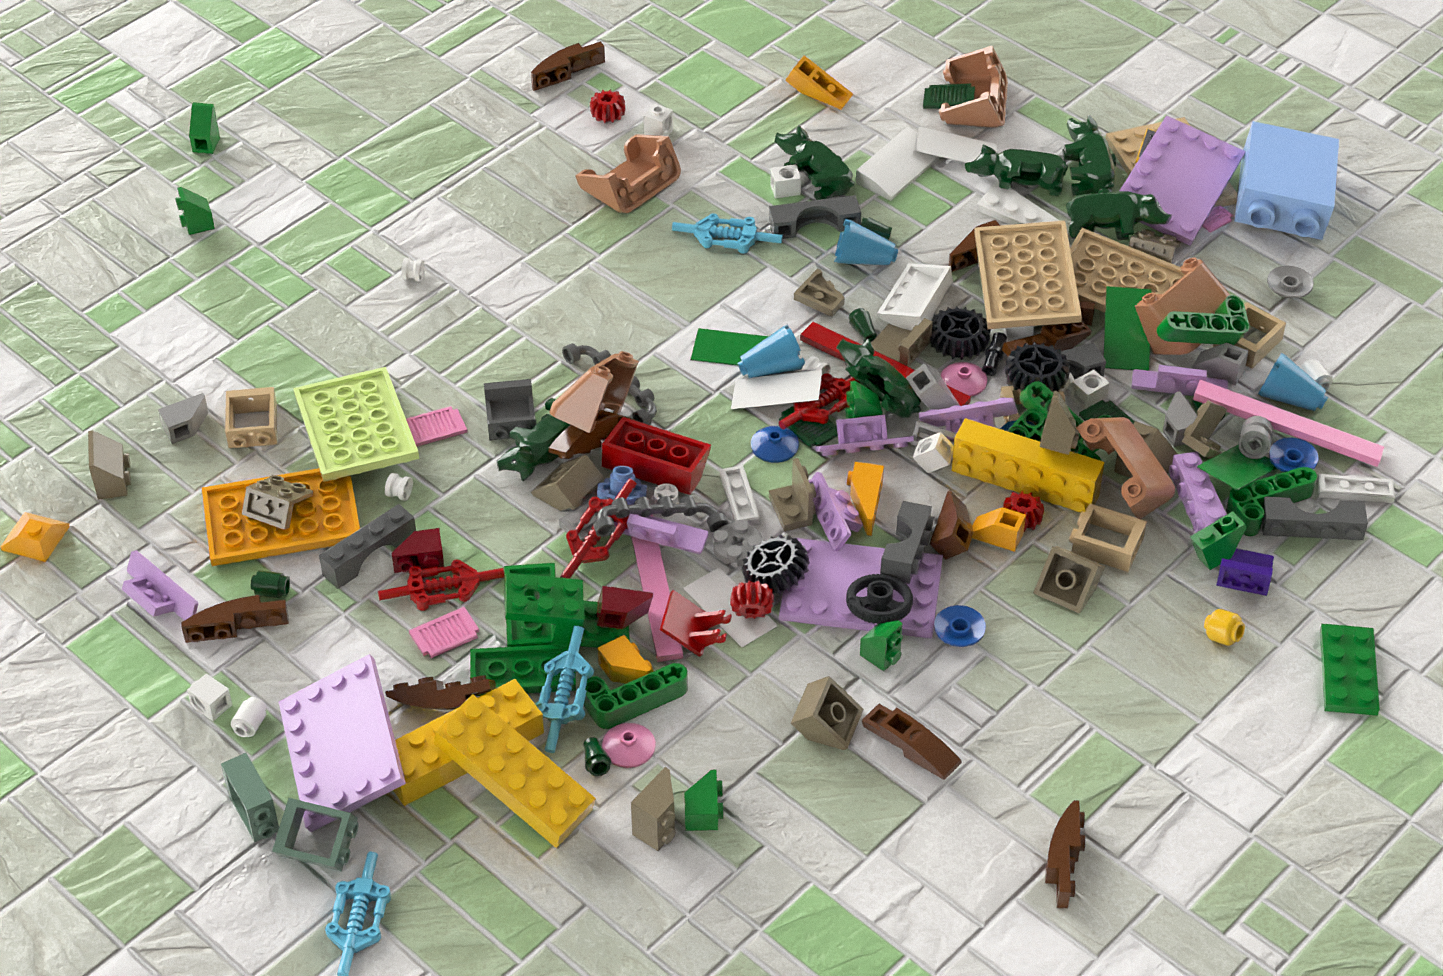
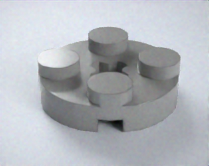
M737 520L735 523L724 525L713 534V552L718 560L728 565L729 562L737 563V566H743V559L748 557L747 552L754 550L753 545L762 543L761 533L755 527L749 525L746 520ZM735 542H741V543H742V546H739V545H737V544H736V545H733V544H734Z

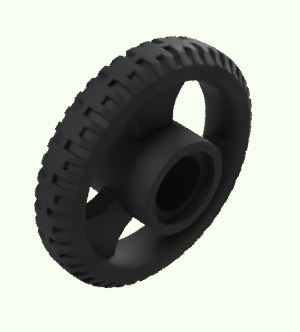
M869 574L858 578L850 584L846 594V603L851 613L857 616V618L868 623L880 624L899 621L905 618L911 611L913 594L905 582L894 576ZM867 588V596H856L859 591ZM893 590L903 597L904 602L893 600Z

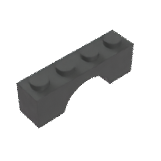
M856 195L769 206V226L772 234L783 235V239L796 238L797 232L803 226L811 223L828 224L839 232L845 229V226H843L845 219L852 220L861 225V210Z
M1094 343L1061 351V354L1066 355L1067 361H1069V372L1074 379L1092 370H1095L1104 377L1106 360Z
M1264 497L1262 505L1264 510L1262 531L1265 536L1364 540L1368 525L1365 501L1340 500L1336 508L1323 514L1305 512L1295 506L1290 498Z
M907 501L902 502L897 516L896 535L903 538L904 541L888 543L881 558L880 574L894 576L906 584H910L912 576L918 574L920 560H923L925 546L929 542L930 531H933L935 517L931 516L932 506Z
M400 504L394 506L320 554L322 575L337 589L341 588L358 576L363 562L373 551L386 545L397 548L416 531L414 516Z

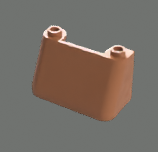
M989 46L946 60L945 69L943 70L945 80L949 81L950 84L971 83V86H975V98L972 101L950 107L948 103L942 104L941 109H939L941 120L951 125L990 128L1003 126L1005 124L1008 79L994 47Z
M636 134L628 139L624 145V153L627 159L625 162L604 176L597 175L593 170L585 169L575 175L582 190L617 212L629 213L675 182L681 174V168L669 136Z
M1195 257L1185 260L1180 268L1184 276L1163 294L1148 293L1144 295L1142 300L1135 305L1153 354L1182 355L1192 352L1201 345L1200 343L1167 342L1162 340L1157 334V327L1168 313L1180 311L1215 314L1219 305L1230 295L1202 260Z
M624 351L611 355L591 367L552 403L549 413L553 417L588 433L592 432L596 425L595 420L599 410L608 408L613 410L615 414L621 412L639 361L633 359V355Z
M1124 417L1089 419L1076 427L1090 450L1102 449L1108 455L1116 450L1133 475L1123 484L1121 493L1136 518L1142 519L1174 496L1175 486L1129 419Z

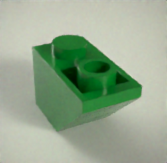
M192 103L189 130L192 152L213 154L220 140L214 104Z
M178 187L179 197H176L175 201L178 211L182 210V214H179L181 226L186 227L188 234L192 235L215 229L207 198L183 187Z
M851 381L850 391L846 393L849 408H846V419L883 415L878 395L860 383Z
M1232 511L1190 536L1197 557L1209 570L1214 569L1221 564L1222 558L1228 560L1232 558L1247 527Z
M893 621L876 624L861 638L860 656L882 671H885L891 664L895 665L902 655L903 623Z
M717 769L710 770L684 792L685 831L718 830V819H723V803H718V797H723L722 780H717Z

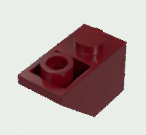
M440 528L414 531L391 553L394 573L409 572V569L413 566H419L421 569L437 566V568L445 567Z
M602 586L598 599L597 626L624 629L649 612L653 593Z

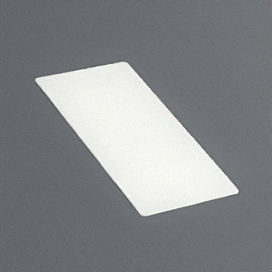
M918 127L916 151L967 163L974 161L980 155L983 144L993 148L997 153V144Z
M822 370L736 379L731 409L818 400Z
M721 568L713 570L684 587V590L706 612L726 610L724 617L732 614L730 623H721L719 625L740 647H744L777 627V624L767 614L763 618L756 617L755 619L750 617L745 619L744 616H736L730 605V597L733 587L738 585Z

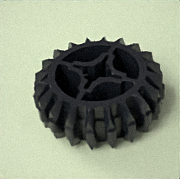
M958 306L955 309L947 307L946 311L940 310L931 320L933 321L932 335L930 337L931 347L936 349V353L942 352L943 357L949 355L952 360L955 357H959L961 360L964 357L971 359L973 355L979 356L981 351H985L990 342L991 329L987 328L986 318H983L982 313L976 314L975 309L970 311L967 310V307L964 309H959Z
M1034 342L1032 345L1025 343L1023 347L1017 346L1015 351H1011L1005 365L1008 384L1013 385L1014 390L1020 389L1021 392L1032 382L1036 381L1043 383L1052 392H1059L1066 385L1070 374L1069 361H1067L1066 355L1061 354V349L1054 350L1053 345L1048 347L1044 343L1037 345Z
M781 534L777 538L770 536L769 540H762L761 544L753 545L754 550L748 551V557L743 559L744 565L741 568L745 582L759 581L760 584H768V587L772 589L773 595L774 593L781 595L784 590L790 592V587L793 585L798 586V580L805 579L804 573L809 571L808 565L810 564L805 546L797 538H792L790 535L783 537Z

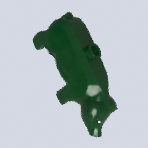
M1091 115L1087 117V122H1080L1070 118L1067 121V129L1074 143L1064 144L1062 154L1064 160L1079 162V167H1070L1071 179L1080 181V183H1071L1072 194L1078 196L1098 193L1101 189L1112 190L1115 181V153L1111 154L1106 138L1098 131V125Z
M800 125L797 126L795 133H776L774 142L786 154L791 156L789 162L784 163V166L796 164L798 171L804 172L811 180V183L815 187H819V190L814 191V198L816 200L845 195L850 191L851 187L855 186V182L852 180L853 173L842 161V158L822 142L812 141L808 133Z
M984 144L982 145L980 155L974 161L965 163V169L968 173L977 174L980 177L995 175L1000 182V188L1009 189L1012 182L1026 186L1039 185L1041 188L1050 191L1049 194L1051 196H1059L1062 193V182L1068 169L1066 162L1055 154L1023 149H1007L996 153L993 148Z
M1101 189L1095 194L1078 195L1066 204L1067 214L1071 218L1069 234L1072 239H1076L1082 228L1094 232L1095 227L1102 229L1115 228L1117 240H1128L1129 235L1135 234L1133 228L1138 222L1167 224L1172 218V215L1167 214L1162 209L1158 200L1152 194L1142 195L1129 191L1112 192L1110 189Z
M844 339L838 343L836 348L847 364L845 370L854 379L876 393L882 402V407L886 411L901 418H909L913 413L921 411V407H919L921 399L917 396L908 380L890 363L878 356H873L874 348L870 339H867L862 345L853 344Z
M550 398L547 400L545 409L550 411L552 403L556 399ZM545 414L532 430L515 427L511 430L509 436L515 440V444L518 446L509 449L496 460L498 471L510 470L520 473L521 480L525 481L533 474L535 467L549 464L559 457L557 454L550 453L549 447L571 424L559 420L551 414Z

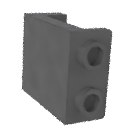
M531 379L484 383L489 441L510 439L509 433L515 427L531 430L534 428L536 417Z

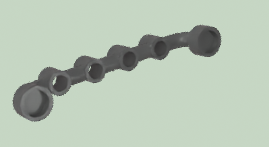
M571 343L562 348L563 357L569 364L579 361L581 355L590 356L595 365L611 356L608 350L598 352L593 347L587 345L576 346L574 343ZM634 376L628 393L635 398L638 406H644L647 410L642 408L633 412L632 418L635 421L651 425V419L657 413L656 405L653 402L655 399L654 394L650 389L641 391L639 389L640 382Z
M688 495L682 497L679 503H673L671 497L664 496L658 499L657 504H650L648 497H640L635 501V505H628L626 499L620 497L615 499L612 505L605 506L599 510L597 520L593 526L597 536L606 537L611 535L616 529L613 519L608 517L610 515H616L617 518L622 519L630 514L646 518L652 514H661L663 517H669L674 513H684L685 516H692L697 512H702L709 516L707 524L711 532H715L729 523L724 513H718L713 506L707 503H695L693 496Z

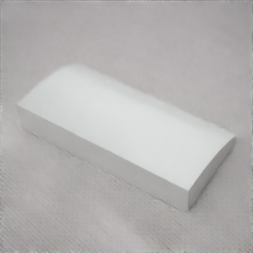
M906 127L856 170V184L892 201L941 157L917 152L918 132L910 127Z
M908 263L877 312L878 318L907 330H912L924 318L930 320L953 282L951 266Z

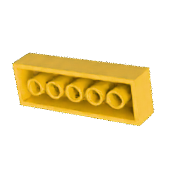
M965 418L954 437L951 471L1018 493L1021 490L1024 494L1032 492L1033 497H1040V500L1081 513L1082 511L1086 512L1090 503L1095 505L1098 500L1105 462L1071 451L1068 455L1042 448L1039 441Z
M516 679L478 697L480 701L528 741L544 734L542 712ZM457 709L395 740L406 784L393 791L404 806L468 773L434 744L436 730Z
M473 694L436 730L434 744L555 848H558L593 811L596 798Z

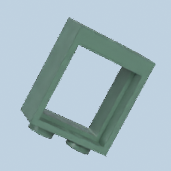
M247 753L221 763L229 798L253 841L257 842L277 833L279 824L273 798Z
M288 797L272 852L282 857L342 872L343 866L347 865L351 851L349 846L351 839L355 838L358 832V818L349 812ZM305 811L341 820L330 859L293 850Z

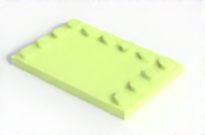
M386 367L293 388L323 482L419 459L418 449Z

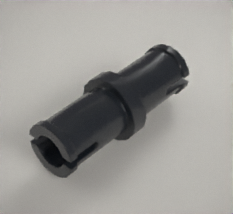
M994 333L991 344L986 349V359L982 371L988 376L996 374L999 362L1004 357L1002 348L1007 341V336L1004 333Z

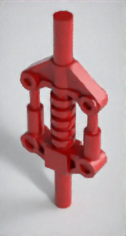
M829 373L823 374L821 376L820 390L824 389L826 391L819 395L818 400L793 403L794 413L779 421V427L784 430L799 420L819 422L821 424L827 423L830 415L849 407L846 393L850 391L851 381L861 382L853 377L844 380L842 377L840 379L835 378ZM836 399L840 400L830 410L822 409Z
M629 478L615 499L620 497L627 499L637 483ZM598 497L589 499V507L580 518V523L575 530H570L566 534L573 558L560 575V578L571 579L581 563L605 561L609 558V549L613 543L619 540L626 529H629L627 525L629 516L622 519L617 518L616 515L608 516L618 525L610 535L611 538L605 546L595 547L601 537L596 535L594 526L588 532V536L584 538V542L580 540L578 534L584 525L590 522L595 513H598L605 506L612 505L614 500L610 498L600 499Z
M459 559L453 560L450 566L439 568L434 566L421 569L419 566H413L409 569V578L406 586L379 590L378 597L379 601L409 595L410 600L417 605V608L420 611H425L430 605L446 603V600L459 598L462 602H467L480 585V582L504 578L505 575L503 568L477 572L476 569ZM452 571L455 574L452 577L446 576L444 579L439 577V580L436 578L432 579V581L428 579L423 582L422 578L439 575L438 573ZM452 587H455V589L459 588L458 593L447 595L442 593L431 596L426 594V592L429 594L432 591L439 592L440 589L445 591L446 588L448 590H451Z

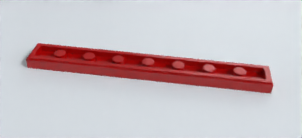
M812 322L800 334V341L844 362L843 356L836 348L842 339L853 344L862 345L815 322ZM874 351L873 356H878L890 363L905 378L915 371L900 362ZM948 386L960 406L969 405L971 396Z

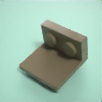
M1148 229L1137 231L1131 236L1129 247L1171 264L1175 250L1181 244V241H1177L1175 236L1163 234V237L1154 235V231Z
M924 318L912 330L903 329L889 323L871 343L874 351L909 367L930 343L933 321Z
M1209 400L1202 404L1197 411V418L1193 424L1186 428L1181 442L1210 459L1223 453L1220 451L1221 446L1209 438L1227 409Z
M795 458L793 459L792 485L769 490V499L784 532L812 525L813 515L816 514L813 498H816L815 486L808 481L806 467L801 466L799 459Z
M272 475L267 479L257 481V483L246 487L242 515L285 530L290 527L293 505L312 497L313 490L307 489L304 484L289 483L284 481V478L281 476Z

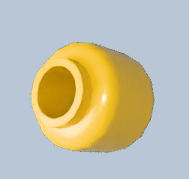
M1217 609L1206 617L1204 629H1206L1207 637L1211 641L1230 646L1242 639L1245 624L1237 613Z

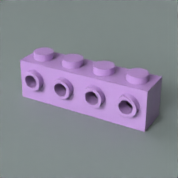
M1197 451L1174 455L1172 465L1169 467L1170 478L1173 480L1195 533L1227 515L1208 473L1197 468L1198 465L1202 464Z

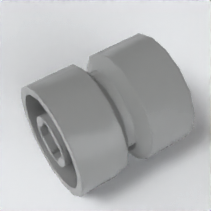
M1252 416L1244 421L1239 438V449L1243 455L1251 459H1259L1268 454L1273 436L1271 422L1261 416Z

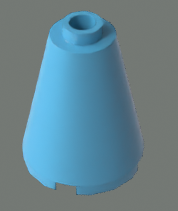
M845 219L843 224L845 229L844 232L840 233L834 262L841 264L890 265L891 261H896L898 249H895V243L852 220Z
M787 324L740 356L741 362H738V367L743 376L747 374L748 378L801 370L805 361L804 358H799L798 356L800 355L799 351H801L791 328Z
M1283 353L1278 357L1265 383L1258 392V395L1312 411H1315L1316 408L1322 409L1328 399V396L1325 395L1326 390Z

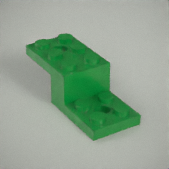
M506 573L504 579L506 620L551 623V644H570L574 626L584 628L581 647L598 648L623 635L630 641L629 625L624 629L597 626L598 602L584 600L583 580ZM526 596H534L537 600L530 601Z

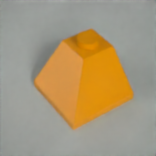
M24 512L0 548L2 551L46 562L69 529V523Z

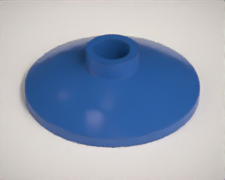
M779 426L762 428L751 439V449L755 456L771 463H779L791 459L799 448L797 436L787 428L783 430Z
M1299 438L1279 439L1272 444L1269 451L1270 461L1282 472L1300 467L1315 469L1318 464L1319 456L1317 450L1310 443Z
M954 605L944 608L937 614L934 621V630L936 635L946 644L956 647H967L976 644L983 638L986 631V623L983 616L975 609L963 605Z

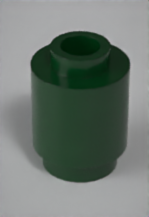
M259 570L256 575L252 576L250 587L251 590H254L255 595L281 598L289 593L290 577L284 576L283 573Z

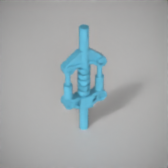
M712 213L696 224L677 222L672 224V231L694 233V236L704 248L720 245L724 246V248L738 249L742 254L747 253L749 248L755 245L756 241L782 243L783 239L781 234L757 232L753 217H746L744 220L735 218L729 220L720 219L717 214ZM719 223L728 224L731 226V229L729 227L723 228V226L717 227ZM716 236H718V238L724 237L725 240H724V241H721V240H713L712 237H715V238H716Z
M574 626L568 651L561 653L544 666L547 678L545 686L542 687L539 701L535 705L542 712L543 718L551 722L545 745V751L549 753H555L561 724H567L573 720H581L585 716V710L583 709L587 692L585 687L587 679L593 676L594 669L578 653L584 628L580 626ZM561 672L560 684L557 687L558 691H556L554 703L548 704L552 688H550L552 678ZM574 672H579L582 675L580 687L576 691L574 703L568 705L569 700L567 699L571 695V686L574 682L572 679L575 678Z
M375 852L367 853L361 878H356V880L349 882L340 881L335 886L337 895L333 907L334 915L332 922L326 925L325 931L327 937L343 951L337 976H348L354 953L379 942L381 939L379 924L381 918L384 917L386 904L391 900V894L388 886L380 885L373 881L378 854ZM354 899L347 930H344L338 925L340 914L343 913L346 900ZM376 901L373 913L375 917L373 926L362 931L368 903Z

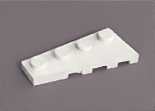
M999 180L981 198L976 206V211L1009 225L1060 221L1012 188H1000Z

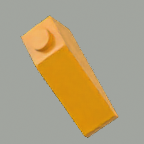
M805 55L795 65L785 80L800 93L841 110L853 96L852 92Z
M855 462L853 471H848L847 485L851 486L850 496L859 513L864 530L868 536H872L883 485L884 466Z

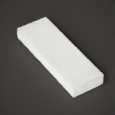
M744 466L719 469L734 523L737 520H746L749 525L760 524V515Z
M1319 474L1318 476L1319 498L1394 503L1393 479Z

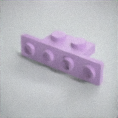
M1159 365L1158 372L1134 369L1131 388L1172 394L1180 391L1182 395L1194 396L1200 380L1228 389V381L1206 378L1207 370Z
M999 398L994 401H979L964 406L954 405L946 409H930L919 413V419L922 422L937 427L946 426V430L957 433L965 418L995 427V417L1017 414L1018 409L1014 398ZM946 436L949 441L954 442V438Z
M885 415L836 420L839 444L815 446L817 452L822 451V456L836 455V450L846 449V453L861 452L860 447L870 446V450L884 449V444H893L894 448L907 447L908 442L914 441V437L887 438Z
M816 472L812 479L809 480V483L814 484L816 490V498H813L816 515L833 550L839 551L851 536L850 530L858 532L863 524L858 516V511L851 502L850 495L843 490L837 491L829 488L822 473Z
M634 514L629 515L627 520L629 529L623 532V534L696 554L702 553L709 536L707 530L654 516L645 518Z
M137 550L131 552L127 572L134 579L124 581L122 590L153 617L174 611L183 620H186L196 614L198 601Z

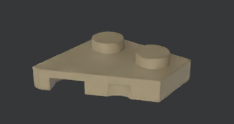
M817 268L794 292V300L833 317L844 305L845 297L834 288L830 280L826 281L822 276L823 272Z

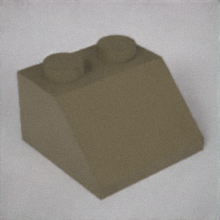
M1054 391L1041 435L1040 447L1069 455L1070 449L1076 448L1079 432L1076 429V421L1060 393Z
M1135 421L1134 427L1168 474L1173 457L1178 453L1157 428ZM1117 453L1114 472L1129 478L1133 477Z
M88 431L89 469L98 500L128 496L127 486L131 485L130 471H127V468H131L129 453H124L121 443L96 431Z
M586 454L561 463L531 491V494L559 511L568 508L574 510L583 503L582 498L585 495H590L597 490V484L604 477Z
M1052 546L1033 593L1077 613H1081L1095 592L1105 566L1062 547Z
M830 676L807 684L790 724L807 740L846 750L864 709Z
M664 767L631 802L632 835L657 851L665 844H669L676 834L674 796L670 769Z

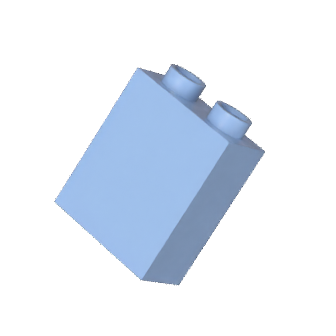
M1252 121L1243 149L1246 152L1241 160L1234 222L1322 240L1335 204L1339 139Z

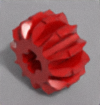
M611 89L609 91L602 90L601 93L596 92L594 97H591L590 112L592 117L596 118V121L603 120L604 124L607 121L613 123L614 120H621V116L625 115L624 96L619 94V91L612 92Z
M1021 490L1019 494L1012 492L1010 497L1005 498L1003 508L1026 515L1024 532L1027 528L1034 530L1036 525L1041 524L1044 515V504L1041 503L1040 497H1033L1032 492L1024 494Z
M759 581L739 583L738 586L733 587L730 597L732 611L736 613V616H744L745 619L749 617L753 619L765 617L766 614L771 613L774 602L772 589L768 587V584H760Z

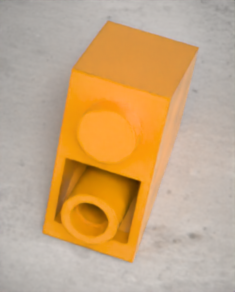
M1002 507L977 516L972 525L974 532L972 538L1015 552L1024 533L1026 515Z
M625 635L597 648L598 664L612 682L627 684L654 672L651 663L647 659L644 660L640 655L637 645L634 642L630 643Z

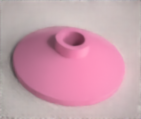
M953 363L945 367L941 373V377L946 385L969 396L978 395L987 386L986 373L982 371V368L972 363Z
M624 723L611 728L605 734L602 741V747L611 758V763L623 768L643 765L653 756L656 746L653 734L646 727L635 723Z

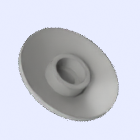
M1295 266L1277 267L1269 273L1267 278L1269 288L1277 295L1285 298L1304 297L1312 291L1314 285L1311 275Z

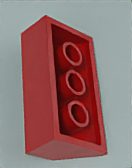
M622 417L602 443L601 467L613 470L617 466H627L632 468L635 478L657 485L671 484L679 492L691 495L701 480L711 450V444Z

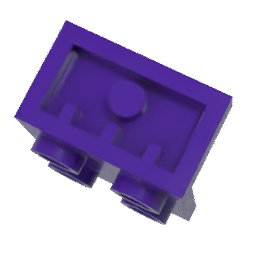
M1236 548L1232 558L1229 560L1222 558L1216 586L1267 596L1273 573L1274 556Z

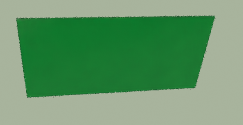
M1106 286L1105 368L1149 371L1150 344L1135 305L1142 300L1144 295L1152 293V289Z
M698 328L690 360L738 366V362H741L740 356L769 336Z
M1239 444L1197 466V468L1236 490L1276 469L1270 458L1266 456L1259 459H1251L1243 455L1239 449Z

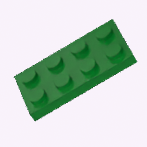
M555 563L504 566L505 575L506 573L556 577ZM526 596L530 601L537 600L534 596ZM506 620L507 647L555 645L551 644V623Z
M1321 623L1320 645L1324 711L1378 716L1380 705L1374 628Z
M570 644L470 649V678L486 675V679L495 680L496 688L516 679L526 693H541L547 678V673L544 670L545 664L561 653L568 651ZM561 672L553 676L550 687L552 688L551 692L558 691L557 687L560 684ZM574 672L575 678L572 679L574 682L571 686V691H576V672Z

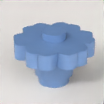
M617 466L613 469L610 478H605L603 483H598L597 497L614 500L630 478L637 485L626 501L628 505H635L634 503L638 498L647 496V486L641 484L640 480L635 479L632 468Z

